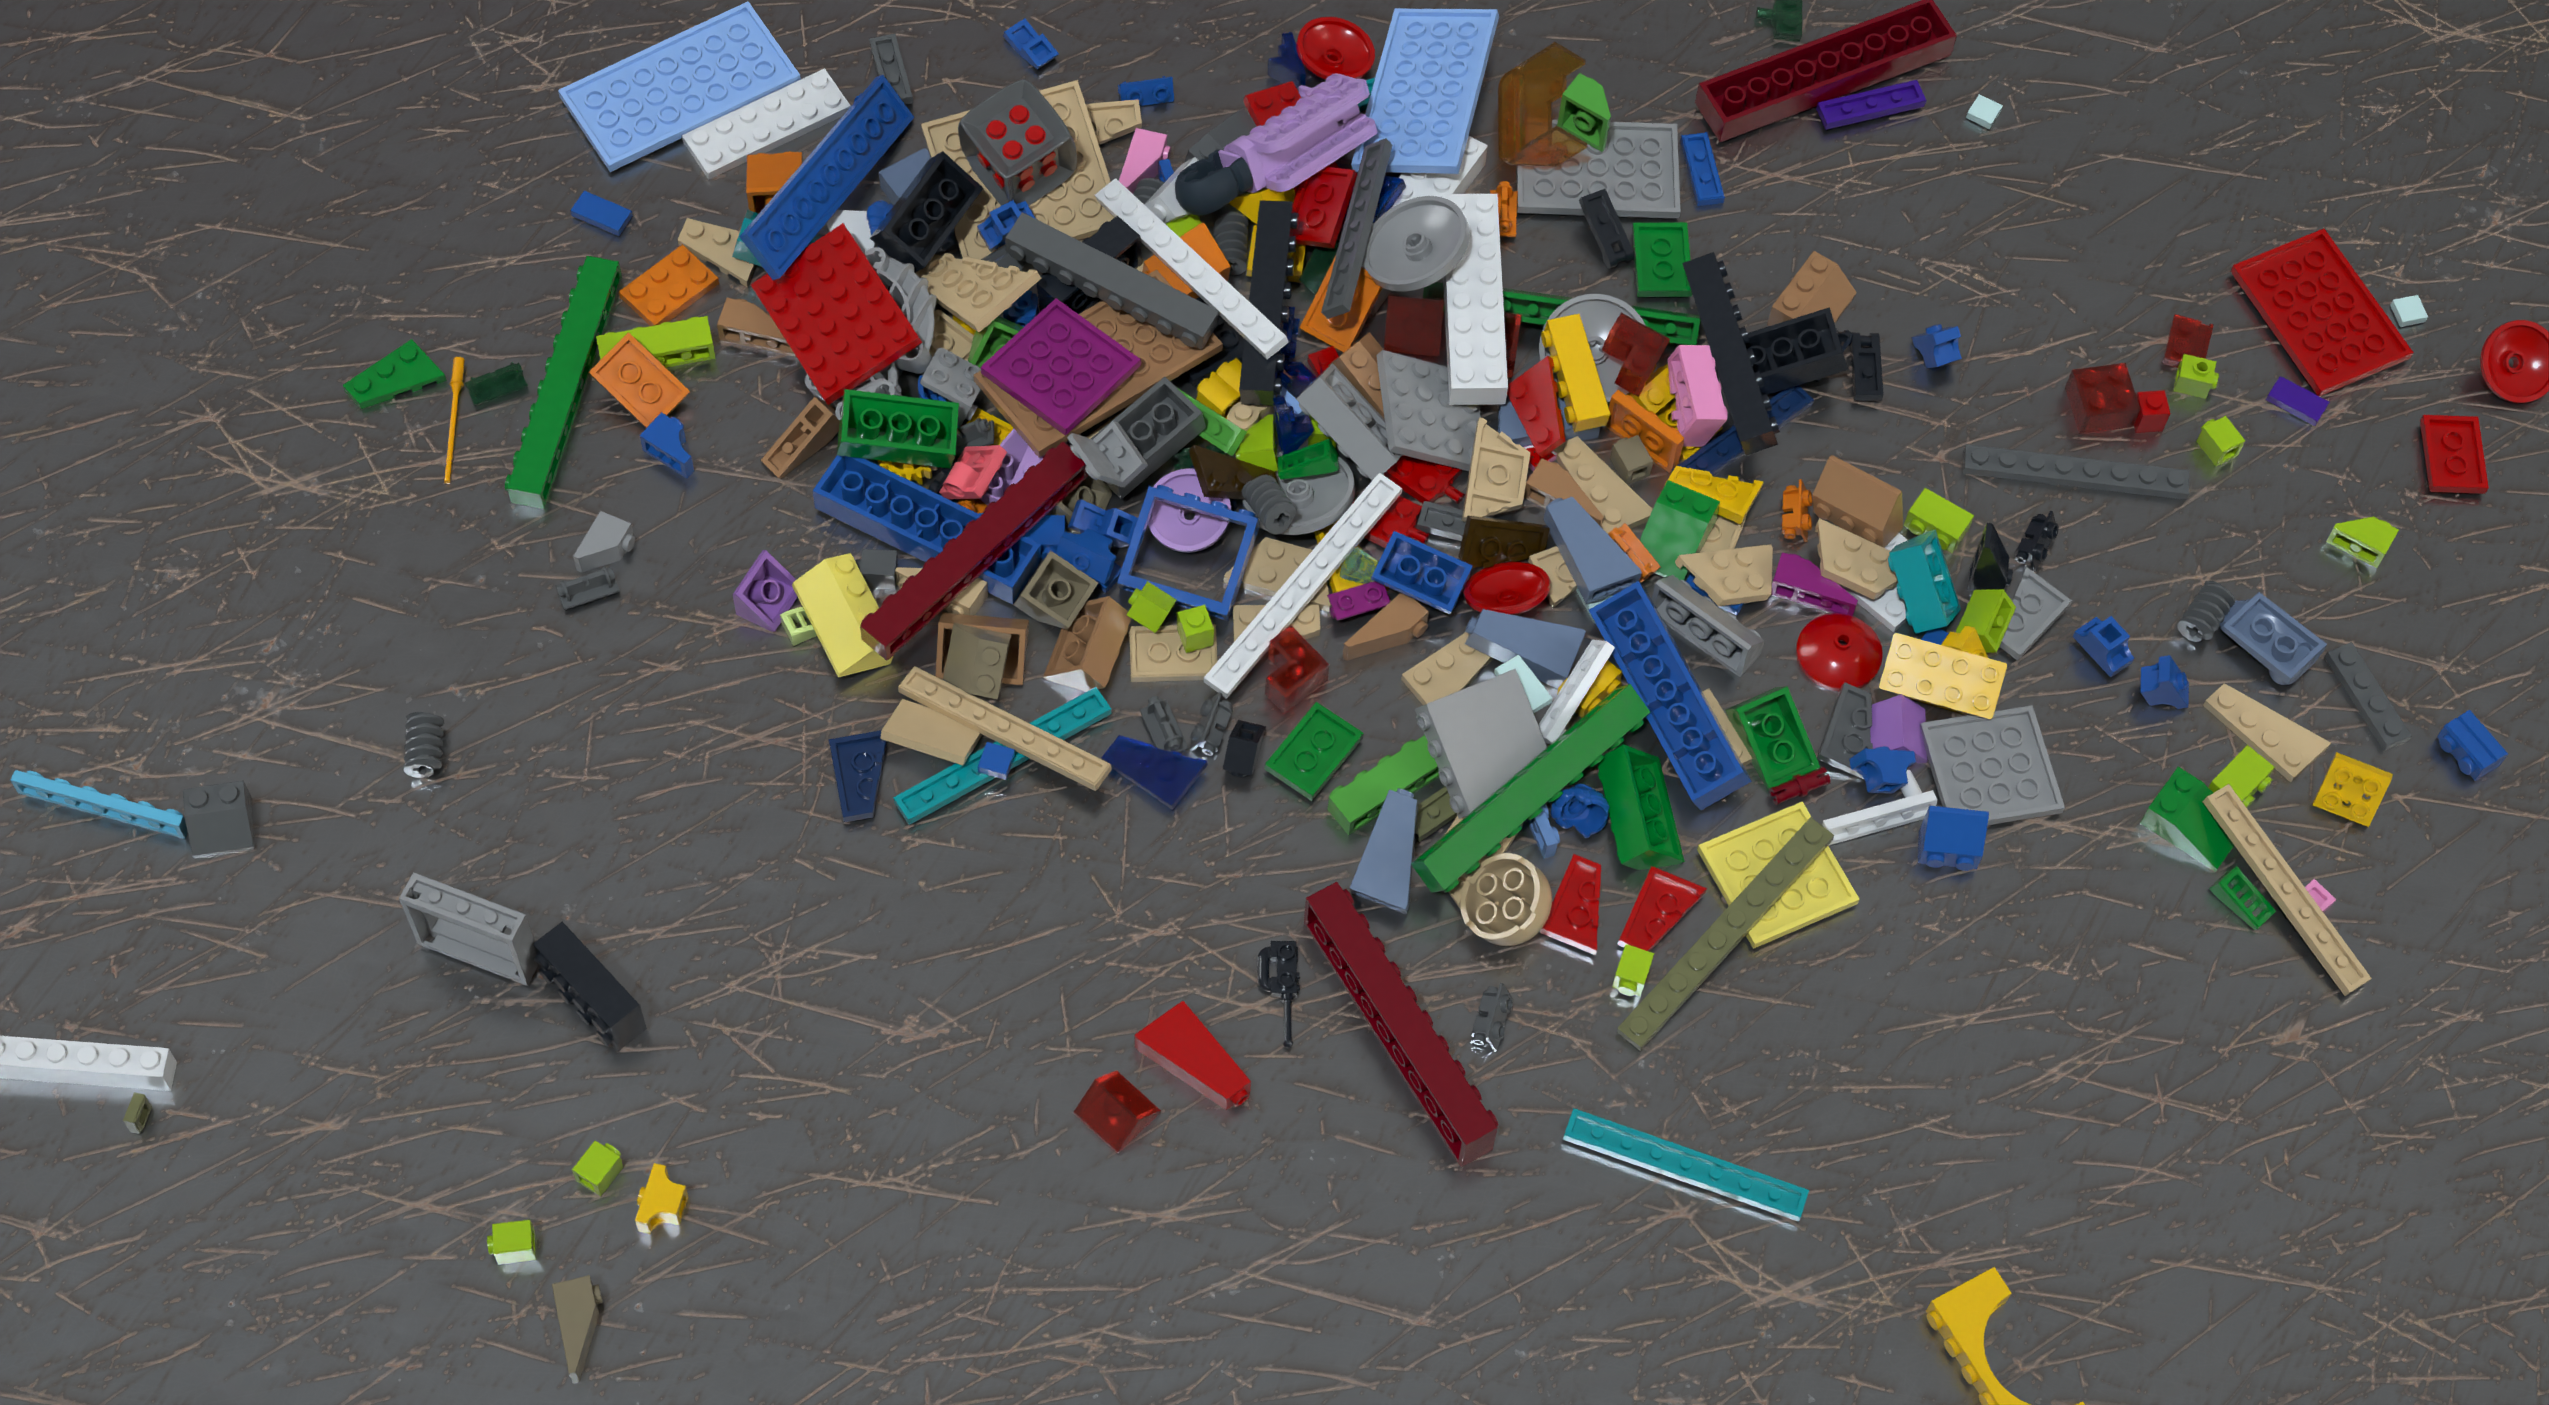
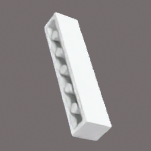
M0 1036V1078L163 1091H171L177 1061L169 1048Z

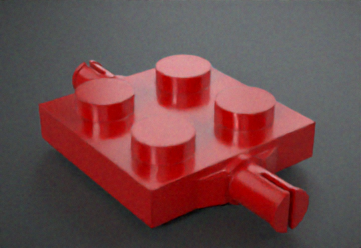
M1402 455L1395 464L1384 472L1385 477L1400 486L1403 491L1422 504L1424 501L1433 503L1444 495H1447L1459 504L1465 496L1464 493L1452 486L1453 482L1462 473V469Z
M1399 496L1364 538L1386 548L1393 532L1396 531L1426 544L1430 534L1415 528L1422 506Z

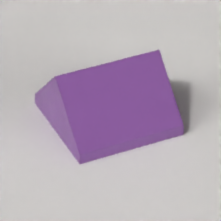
M762 550L733 593L736 615L771 632H775L781 623L780 614L789 611L797 599V595L792 587L793 582L797 579L766 550Z
M1902 694L1872 704L1870 735L1873 749L1886 746L1890 750L1914 751L1916 763H1927V753L1920 727L1921 723L1926 722L1925 709Z

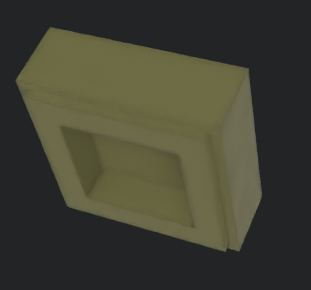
M134 1092L127 1108L123 1122L130 1132L141 1134L152 1109L145 1094Z

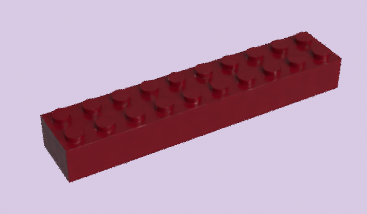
M1921 0L1701 82L1698 85L1695 104L1719 142H1723L1817 106L1818 102L1842 97L1948 57L1952 54L1957 34L1933 0Z
M1335 882L1306 897L1304 924L1462 1168L1493 1150L1498 1121L1491 1110L1486 1111L1481 1103V1094L1476 1086H1470L1464 1077L1466 1073L1462 1064L1458 1060L1454 1061L1449 1054V1046L1442 1035L1438 1036L1432 1028L1433 1021L1426 1010L1421 1011L1417 1005V997L1413 989L1409 985L1405 986L1400 978L1401 972L1394 961L1389 962L1384 954L1386 951L1383 943L1378 937L1374 938L1369 931L1370 926L1364 914H1358L1354 908V900L1347 889L1343 890L1339 883Z

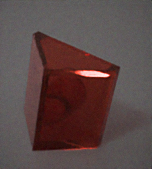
M1118 1071L1095 1079L1074 1110V1114L1117 1154L1161 1113V1110Z

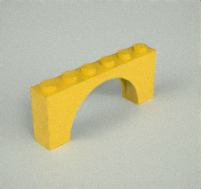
M1995 1267L1932 1300L1926 1309L1927 1320L1931 1327L1936 1331L1938 1330L1944 1338V1346L1950 1356L1956 1357L1962 1366L1961 1371L1965 1380L1975 1386L1982 1405H2031L2012 1395L1999 1383L1991 1371L1985 1355L1984 1333L1987 1321L1993 1312L2006 1304L2012 1294ZM2082 1401V1402H2080V1403H2078V1404H2076V1405H2085V1404H2084V1402Z

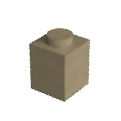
M1638 435L1631 438H1622L1613 444L1610 460L1620 478L1627 485L1650 476L1653 460Z

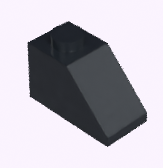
M1241 720L1237 721L1229 736L1223 770L1230 771L1231 775L1237 777L1252 776L1258 761L1266 726Z

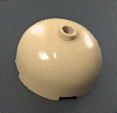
M1502 853L1485 859L1480 863L1481 867L1476 871L1471 880H1466L1462 889L1460 909L1465 924L1477 936L1494 945L1514 946L1530 940L1543 928L1551 911L1552 893L1547 878L1537 866L1517 854Z

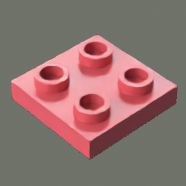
M1000 445L965 447L939 493L947 499L982 498L988 491L989 484L995 473L1001 468L1007 451Z

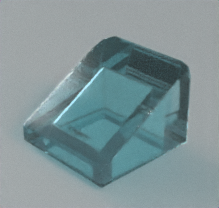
M1357 547L1342 563L1340 577L1363 584L1373 582L1374 580H1371V577L1378 564V560Z

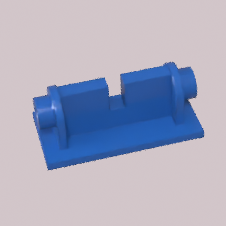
M1162 76V78L1128 83L1124 81L1118 85V93L1121 101L1139 99V106L1173 102V77Z

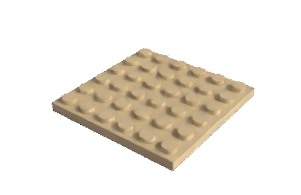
M1078 80L1040 90V93L1063 120L1075 142L1077 168L1066 181L1029 205V208L1037 220L1080 240L1093 236L1098 232L1103 223L1111 221L1115 217L1095 197V194L1111 181ZM968 110L922 123L921 127L931 158L944 151L983 187V190L954 227L962 258L969 257L981 260L993 252L989 251L977 230V226L989 217V212L1001 205L975 174L961 149L958 124L970 111Z

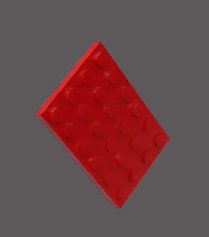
M844 223L806 247L780 278L772 280L767 273L750 284L827 405L842 397L845 389H854L923 343Z
M2325 228L2234 264L2230 270L2319 397L2409 360L2414 353Z

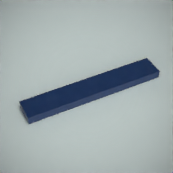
M1799 385L1782 390L1770 399L1772 410L1768 411L1769 418L1775 416L1780 429L1811 407L1814 399ZM1735 425L1677 466L1709 471L1712 476L1719 473L1745 454Z

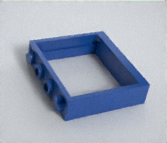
M1157 485V488L1149 486L1117 581L1119 588L1133 593L1136 587L1142 590L1148 581L1131 574L1155 500L1246 526V530L1222 602L1148 581L1177 599L1174 603L1175 606L1191 609L1205 605L1209 616L1229 621L1260 527L1259 519L1255 517V513L1248 510L1239 509V512L1229 510L1228 506L1221 502L1212 501L1211 504L1200 501L1201 498L1194 494L1184 493V496L1173 493L1174 490L1167 486Z

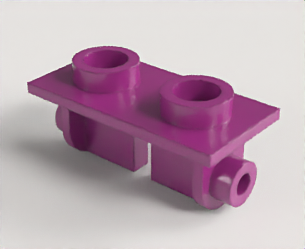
M1376 581L1327 595L1331 604V608H1329L1332 619L1336 618L1337 621L1383 608L1391 602L1385 586Z

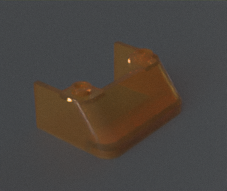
M1554 42L1503 75L1498 85L1500 160L1509 165L1556 167L1587 148L1586 142L1558 126L1552 128L1551 103L1561 98L1566 90V76L1586 64L1585 59Z

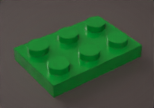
M1687 222L1633 223L1632 237L1637 297H1692V291L1682 264L1691 260Z
M1315 702L1268 759L1264 770L1313 801L1361 742L1364 733L1318 702Z

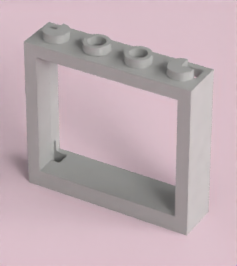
M413 872L399 900L418 945L528 986L538 964L534 959L537 955L533 945L535 940L526 914ZM506 928L512 929L510 935L504 933ZM428 933L435 937L433 943L425 940Z

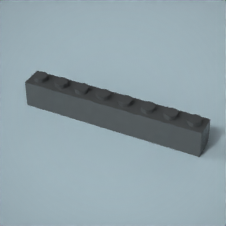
M1023 212L1006 236V252L1014 259L1024 260L1032 264L1038 271L1048 272L1056 276L1062 283L1066 285L1072 284L1082 289L1086 295L1104 300L1113 309H1121L1131 314L1137 321L1147 322L1155 326L1161 333L1171 334L1179 338L1189 347L1195 346L1202 350L1218 325V310Z

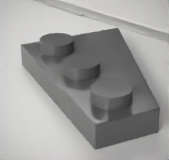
M1844 682L1840 688L1817 756V760L1862 779L1864 778L1861 774L1851 770L1849 759L1865 748L1873 749L1870 728L1872 726L1871 693Z

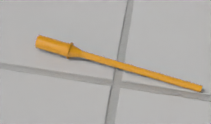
M454 357L452 378L449 384L452 387L453 398L444 479L446 484L450 483L458 395L461 388L464 387L465 359L462 357Z

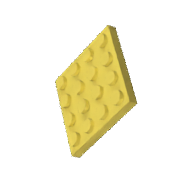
M1799 802L1698 845L1697 851L1729 906L1811 817L1803 802ZM1829 846L1821 852L1748 932L1746 937L1753 949L1858 904L1860 899Z

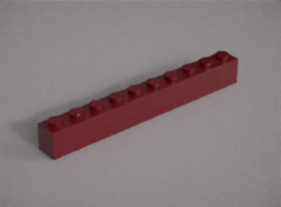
M1061 442L1056 448H1050L1041 462L1036 466L1029 467L1019 482L1011 484L997 502H991L976 521L972 520L965 526L963 533L956 539H950L945 544L941 553L936 557L929 558L919 573L908 577L897 593L887 596L882 606L875 613H869L862 620L860 625L861 639L886 661L890 659L1088 477L1084 461L1078 458L1065 442Z

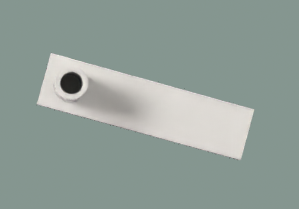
M1592 640L1539 723L1545 743L1552 744L1567 731L1565 729L1567 723L1615 649L1609 642Z
M1907 770L1908 784L1900 788L1905 798L1823 820L1822 826L1834 834V838L1829 844L1833 845L1923 820L1929 806H1936L1937 797L1933 790L1922 793L1911 770Z

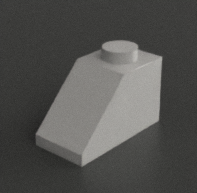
M600 511L573 556L576 570L583 573L622 560L626 551L629 552L635 543L631 523Z

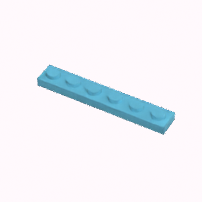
M15 770L10 779L18 794L183 839L188 834L183 814L174 809L164 811L144 801L135 803L128 801L125 797L112 793L109 796L99 793V791L89 786L76 787L60 778H55V780L47 779L34 771H27L25 773Z

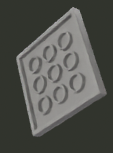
M1382 350L1376 357L1389 452L1469 471L1478 418L1481 417L1479 405H1449L1448 370L1446 366Z
M2033 705L1995 711L1992 719L1967 715L1920 724L1928 761L1942 807L1988 811V825L2064 812L2063 799Z

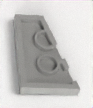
M2026 567L2012 601L2016 609L1999 647L2016 660H2019L2070 607L2072 600Z

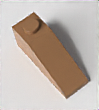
M726 298L717 323L719 340L796 357L770 315L747 300Z
M814 397L764 455L761 461L779 479L785 477L828 444L839 432L840 421L836 417V409L831 404L827 405L824 400Z
M1542 458L1526 482L1524 498L1546 509V506L1555 499L1562 498L1564 500L1573 497L1602 527L1604 516L1568 471L1559 464Z
M1400 593L1344 643L1343 658L1348 661L1403 645L1414 637H1420L1428 628L1429 611L1414 598Z

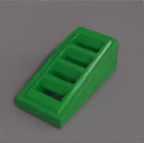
M1330 439L1278 457V476L1280 480L1339 471L1338 453Z
M2237 866L2227 871L2209 888L2221 902L2254 930H2257L2276 912ZM2231 883L2234 885V887L2230 889L2228 887V884ZM2239 891L2243 893L2240 898L2236 896V893ZM2250 899L2253 903L2246 907L2244 903ZM2259 907L2262 911L2255 917L2252 912Z

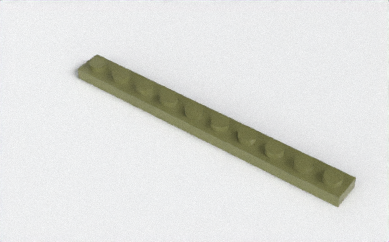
M1810 817L1617 1028V1033L1641 1051L1831 843L1834 834Z

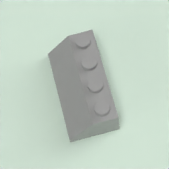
M1333 363L1296 398L1301 410L1306 415L1312 416L1319 423L1318 427L1321 432L1333 438L1338 444L1339 451L1345 457H1350L1357 464L1358 471L1365 478H1370L1372 481L1379 472L1381 474L1386 472L1402 456L1401 454L1389 452L1385 419Z
M1674 575L1659 579L1655 583L1652 601L1664 623L1737 676L1741 677L1761 655L1765 640L1755 630L1748 629L1739 623L1734 615L1725 613L1718 608L1710 598L1697 593L1689 583L1679 580Z

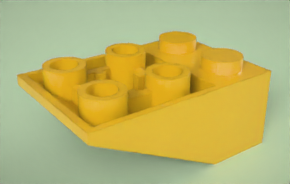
M1668 364L1653 372L1628 395L1632 396L1644 409L1655 413L1666 425L1678 430L1677 420H1672L1671 411H1676L1675 394H1670ZM1721 426L1720 429L1714 434V436H1715L1720 430L1723 429L1722 426ZM1682 447L1680 459L1686 460L1701 447Z

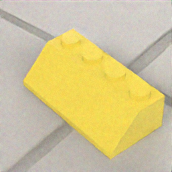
M851 553L824 559L793 582L792 587L838 678L891 664L893 656L886 661L861 639L860 625L862 620L869 613H875L879 607Z

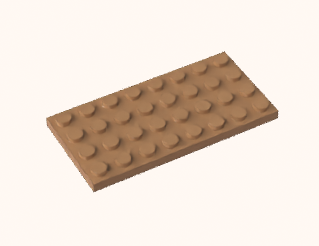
M1158 270L1148 274L1171 286ZM1104 300L1079 314L1140 358L1141 366L1066 436L982 375L981 370L973 374L974 382L1033 452L1038 457H1041L1050 448H1056L1061 442H1067V437L1071 433L1079 435L1135 402L1162 378L1166 377L1171 381L1222 351L1223 343L1212 333L1202 350L1195 346L1189 347L1179 338L1171 334H1163L1155 326L1147 322H1139L1131 314L1121 309H1113Z

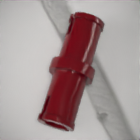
M1820 767L1802 776L1800 774L1794 775L1792 780L1775 787H1770V796H1775V799H1773L1774 804L1779 805L1797 796L1805 797L1809 791L1830 784L1829 774L1824 776V773H1827L1826 768Z

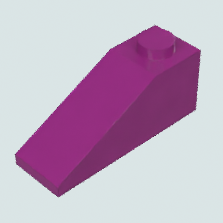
M1781 553L1772 582L1771 595L1826 612L1853 616L1858 602L1856 598L1836 582L1821 576L1820 569L1810 560L1804 559L1797 554Z

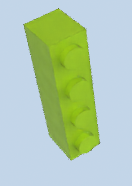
M707 316L691 317L687 320L676 322H663L660 325L636 327L632 330L608 332L604 335L596 336L600 360L628 332L665 368L716 359Z

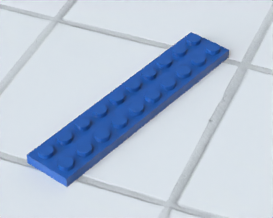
M880 75L872 81L739 236L772 280L780 278L914 119L913 114L884 75Z

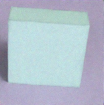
M1979 94L1967 112L1966 118L1990 129L2000 114L2003 105Z
M2418 295L2394 299L2390 304L2400 327L2424 323L2428 318Z

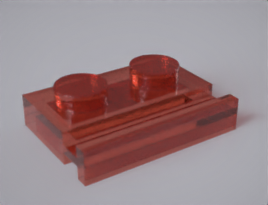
M2175 314L2172 319L2162 364L2178 368L2183 354L2206 359L2214 324H2209L2208 326L2201 324L2202 321Z

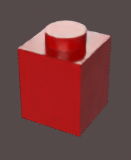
M2165 390L2137 392L2130 408L2135 433L2162 432L2171 414Z

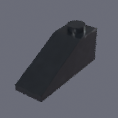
M1992 523L1986 524L1972 559L1967 590L2004 589L2005 586H2010L2013 569H2008L2010 557Z

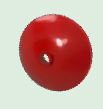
M1337 17L1316 18L1305 24L1297 37L1296 48L1300 60L1312 73L1325 80L1334 73L1361 79L1370 71L1374 63L1375 49L1370 37L1359 26L1348 20Z
M2515 320L2500 325L2488 336L2482 348L2480 366L2483 378L2494 394L2512 403H2526L2541 398L2549 391V332L2543 326L2528 320ZM2510 358L2513 360L2512 367L2509 366Z
M1500 563L1486 567L1471 576L1465 584L1464 596L1467 604L1478 612L1485 609L1518 615L1535 608L1546 598L1550 591V579L1542 568L1530 563Z
M1831 613L1813 619L1802 629L1796 644V657L1801 670L1812 682L1825 689L1839 692L1844 682L1857 688H1862L1870 683L1880 669L1883 650L1877 634L1864 621L1847 614ZM1838 641H1844L1847 644L1842 645Z

